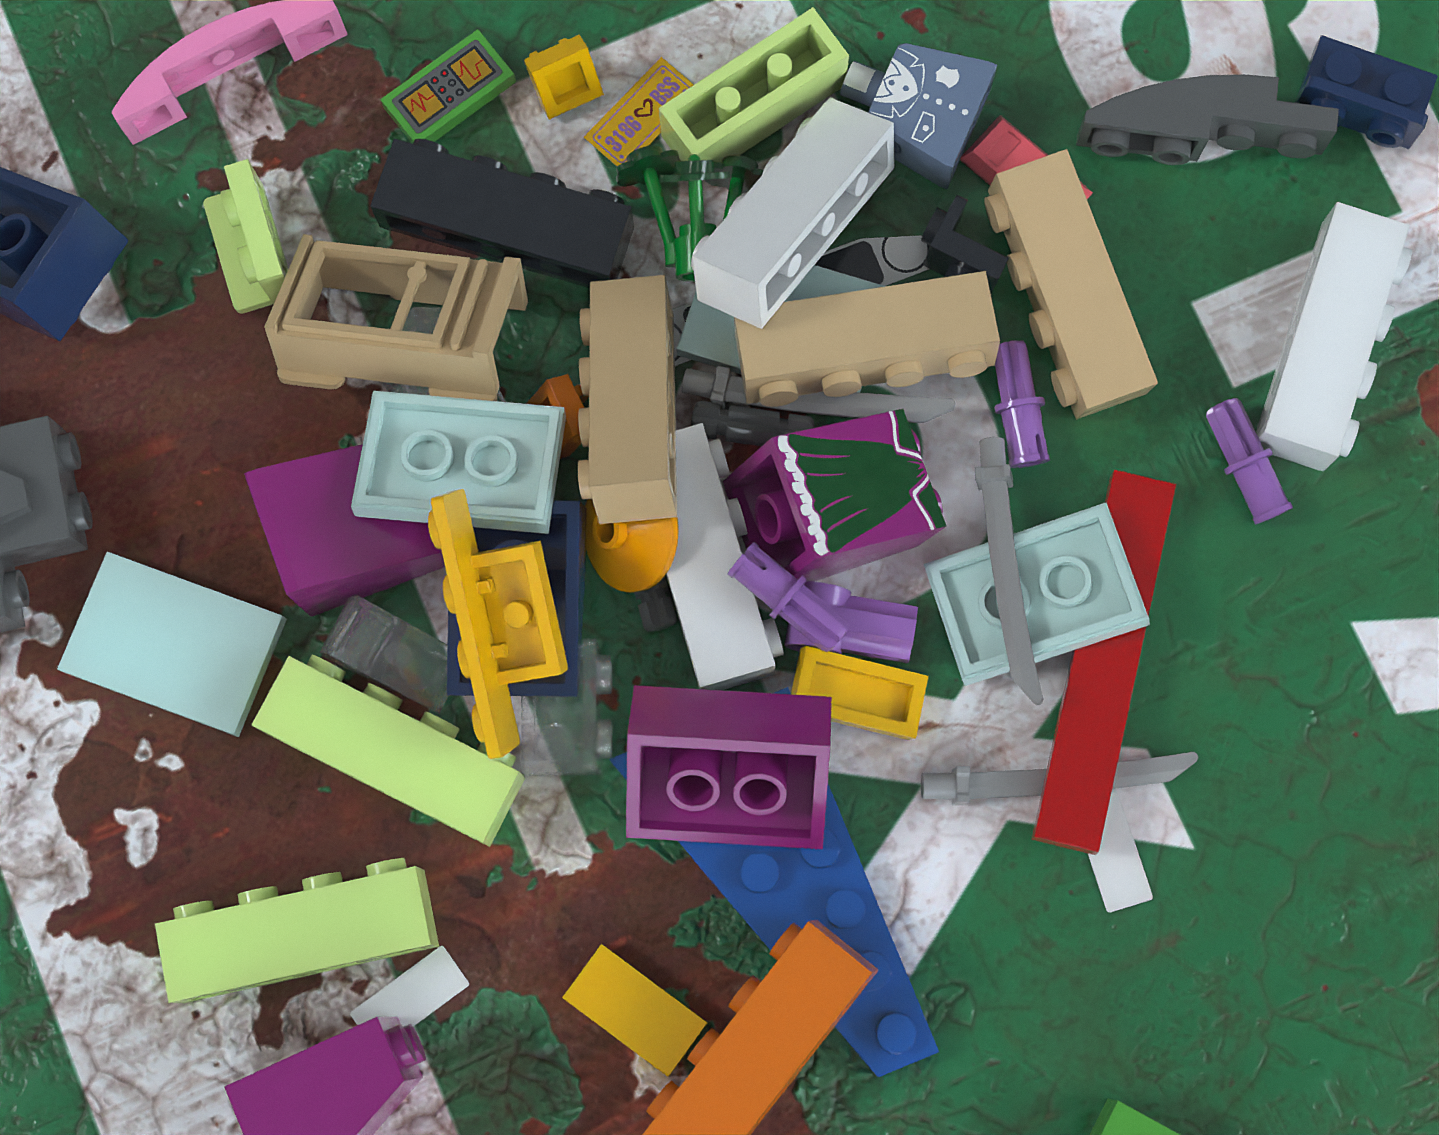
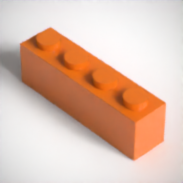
M818 920L808 921L803 929L797 924L792 923L769 953L777 962L762 981L752 975L729 1003L728 1007L736 1015L723 1032L719 1034L715 1029L711 1028L692 1050L687 1060L695 1068L679 1087L671 1080L650 1104L646 1112L654 1120L642 1135H751L875 976L878 969Z

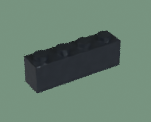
M398 139L393 140L370 205L380 228L503 263L505 257L520 258L522 269L590 288V282L618 279L634 230L631 206L624 205V200L613 193L593 189L589 191V194L566 188L563 181L545 173L534 172L531 173L530 177L509 172L504 164L486 156L476 155L472 157V160H467L450 155L445 147L426 139H415L413 144Z

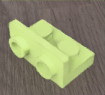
M248 159L224 166L230 189L221 191V194L208 197L203 202L233 307L240 314L274 304L288 271L264 186Z

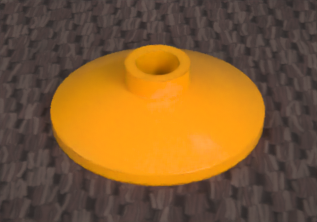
M587 499L585 504L586 550L598 575L608 585L623 592H641L658 584L667 574L676 554L678 518L599 524L592 499Z

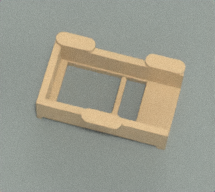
M303 234L264 326L278 368L279 380L284 384L337 389L345 383L347 377L429 387L430 396L497 401L500 385L493 351L507 309L525 311L528 303L521 259L505 257L503 263L486 261L485 259L473 260L470 257L318 240L314 242L312 235ZM323 287L390 295L395 300H401L391 329L310 319ZM413 302L443 305L433 334L402 331Z

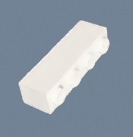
M829 97L812 118L808 117L801 123L795 138L779 156H774L768 161L762 176L747 194L740 195L735 199L727 217L710 236H704L697 244L691 260V267L695 276L697 300L762 329L894 169V123Z
M1340 202L1334 205L1322 222L1256 430L1264 450L1271 448L1274 456L1322 472L1339 455L1347 457L1350 453L1359 429V421L1351 419L1357 398H1366L1377 370V364L1368 361L1375 340L1379 342L1384 340L1395 311L1394 306L1386 304L1392 284L1400 285L1411 260L1412 250L1404 247L1410 227L1409 224Z
M703 423L676 430L678 544L674 560L666 577L699 689L725 690L775 675V662L773 658L784 655L774 619L770 618L763 621L761 619L755 599L757 596L734 577L731 578L727 575L742 555L737 537L746 535L747 529L738 499L734 498L726 501L719 478L728 476L729 469L720 439L708 441Z

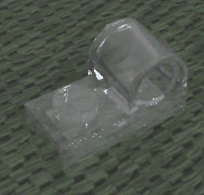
M349 596L319 653L338 665L369 680L376 681L430 711L440 714L449 697L447 696V644L360 596Z

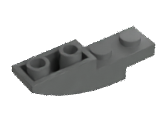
M1241 74L1181 78L1141 87L1113 97L1087 110L1077 134L1076 146L1091 147L1094 153L1106 157H1119L1127 153L1151 155L1155 161L1167 165H1181L1189 161L1197 162L1208 140L1216 141L1220 147L1229 150H1246L1257 146L1278 149L1281 155L1290 158H1308L1315 154L1322 155L1336 134L1339 109L1277 101L1279 77Z

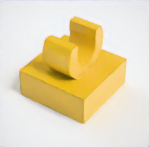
M580 35L570 39L563 38L558 41L559 44L539 53L534 51L529 54L528 58L524 59L541 107L549 120L604 95L588 47Z

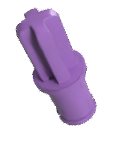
M1016 340L1000 343L995 368L1001 403L995 405L994 409L995 413L1001 414L1007 441L1008 462L1011 468H1024L1044 464L1050 461L1040 407L1045 405V400L1043 397L1035 396L1026 344L1024 341Z
M1237 398L1228 399L1206 412V418L1229 464V467L1225 468L1224 471L1226 475H1234L1253 515L1255 525L1292 509L1293 506L1288 501L1268 457L1273 455L1271 448L1263 449L1242 402Z
M753 542L746 549V553L742 554L727 575L731 578L734 577L773 610L769 616L773 619L780 615L822 651L828 652L832 650L846 634L849 628L848 621L804 586L807 578L802 575L799 579H796L762 551L757 543Z

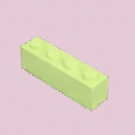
M311 655L306 665L288 656L252 723L253 727L489 847L491 846L525 780V777L519 771L512 768L517 758L516 756L508 753L501 758L489 759L485 742L480 743L478 749L475 750L456 740L455 737L460 729L453 724L426 711L421 720L418 721L398 711L403 701L402 699L371 683H368L363 693L342 683L346 671L320 657Z
M405 858L390 859L367 865L368 877L343 882L341 872L327 873L303 879L304 891L278 896L277 886L239 893V905L214 910L213 901H202L173 908L174 920L155 923L168 1003L193 1002L439 947L425 870L416 866L407 868Z

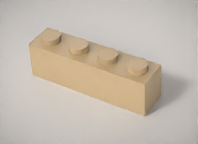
M1065 149L997 173L988 189L990 196L984 199L986 213L993 230L996 233L1004 231L1012 254L1007 255L1009 258L1007 261L1008 270L1017 290L1026 289L1034 309V312L1029 313L1030 327L1038 346L1041 349L1048 347L1057 369L1051 372V379L1054 391L1063 407L1071 405L1077 420L1146 395L1158 384V381L1068 150Z
M986 271L783 302L762 329L734 317L735 339L746 404L761 402L762 405L768 407L787 405L797 400L798 396L824 392L829 397L847 396L859 391L861 386L886 382L891 387H907L919 383L925 376L950 373L952 377L956 378L971 377L982 373L989 366H995L1000 344Z
M665 275L590 282V308L580 309V330L583 345L590 346V357H583L579 360L582 393L584 396H589V407L580 408L578 414L581 443L583 447H589V460H579L578 482L581 497L583 500L592 499L599 524L677 517L674 314Z

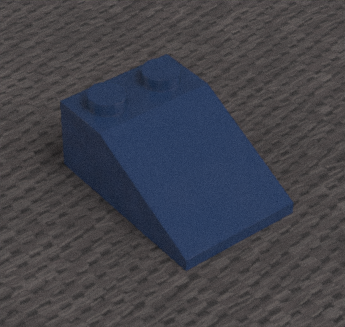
M0 167V313L27 328L60 342L71 325L76 322L81 310L102 279L112 269L115 260L129 240L85 199Z
M553 501L549 534L473 527L478 552L541 541L568 664L566 672L556 676L508 684L510 696L578 697L586 574V507L580 501ZM448 610L447 696H474L471 680L464 677L458 662L457 647L461 640L457 617L456 614H452Z

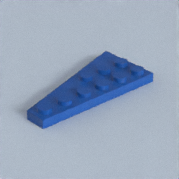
M788 687L774 692L775 694H791ZM627 752L609 760L627 781ZM829 784L827 786L823 849L678 841L770 951L792 923L797 924L803 929L808 921L818 920L878 969L875 976L835 1026L876 1077L883 1076L939 1052Z

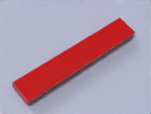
M1114 469L1110 476L1105 503L1108 505L1147 615L1149 616L1176 484ZM1146 626L1072 651L1031 840L1092 855L1099 853Z

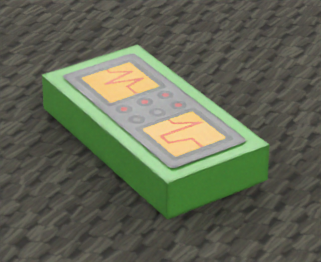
M477 29L380 100L383 108L412 144L415 139H426L435 142L515 84L516 79L512 70Z

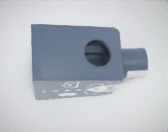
M903 43L898 45L886 73L854 60L846 74L840 95L869 106L870 110L868 113L893 122L894 159L939 187L948 189L991 91L997 64Z

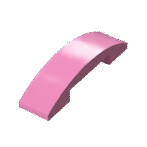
M281 0L240 10L199 28L165 50L134 79L112 110V114L132 145L187 118L176 97L282 43L285 44L292 59L296 62L348 35L333 0Z

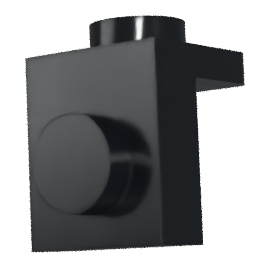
M956 195L948 212L938 207L936 208L923 233L921 241L930 245L923 266L944 277L986 271L990 294H992L1009 258L955 232L968 202L967 199Z

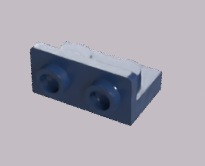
M1321 35L1313 50L1295 103L1339 109L1337 127L1343 126L1366 134L1368 140L1382 147L1410 149L1425 129L1428 115L1425 112L1438 75Z

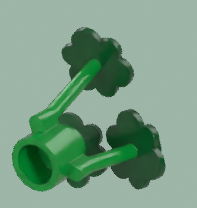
M653 145L641 147L631 152L627 156V162L617 166L618 175L616 176L617 185L622 187L638 183L646 185L664 244L665 267H675L676 279L695 282L694 271L691 267L693 252L699 241L704 236H710L717 228L715 224L705 223L702 180L713 186L726 187L728 189L724 220L735 199L742 195V193H747L762 176L763 170L758 169L759 166L756 161L744 156H726L722 159V163L713 162V160H700L698 155L692 154L689 156L688 161H681L677 150L663 152L661 147ZM688 181L690 224L679 227V237L677 238L660 182Z

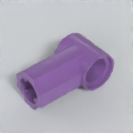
M806 581L804 583V586L848 621L849 628L846 634L830 652L838 654L844 652L870 658L903 663L909 662L915 635L918 607L851 596L850 590L833 584ZM788 623L785 639L786 648L800 652V648L805 646L820 649Z

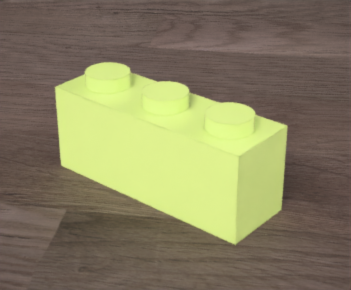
M811 8L659 107L661 136L671 150L678 151L681 161H688L689 156L692 154L698 155L700 160H713V162L722 163V159L726 156H739L840 90L848 71L849 54L816 10Z

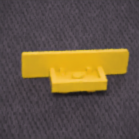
M458 489L431 498L432 510L428 515V528L434 546L442 550L447 573L443 579L444 600L448 610L452 614H456L461 635V640L457 647L458 662L464 677L471 680L476 704H474L472 709L473 729L477 739L481 743L485 742L488 758L495 759L504 757L520 744L508 684L561 675L568 670V664L541 541L478 552L464 489Z

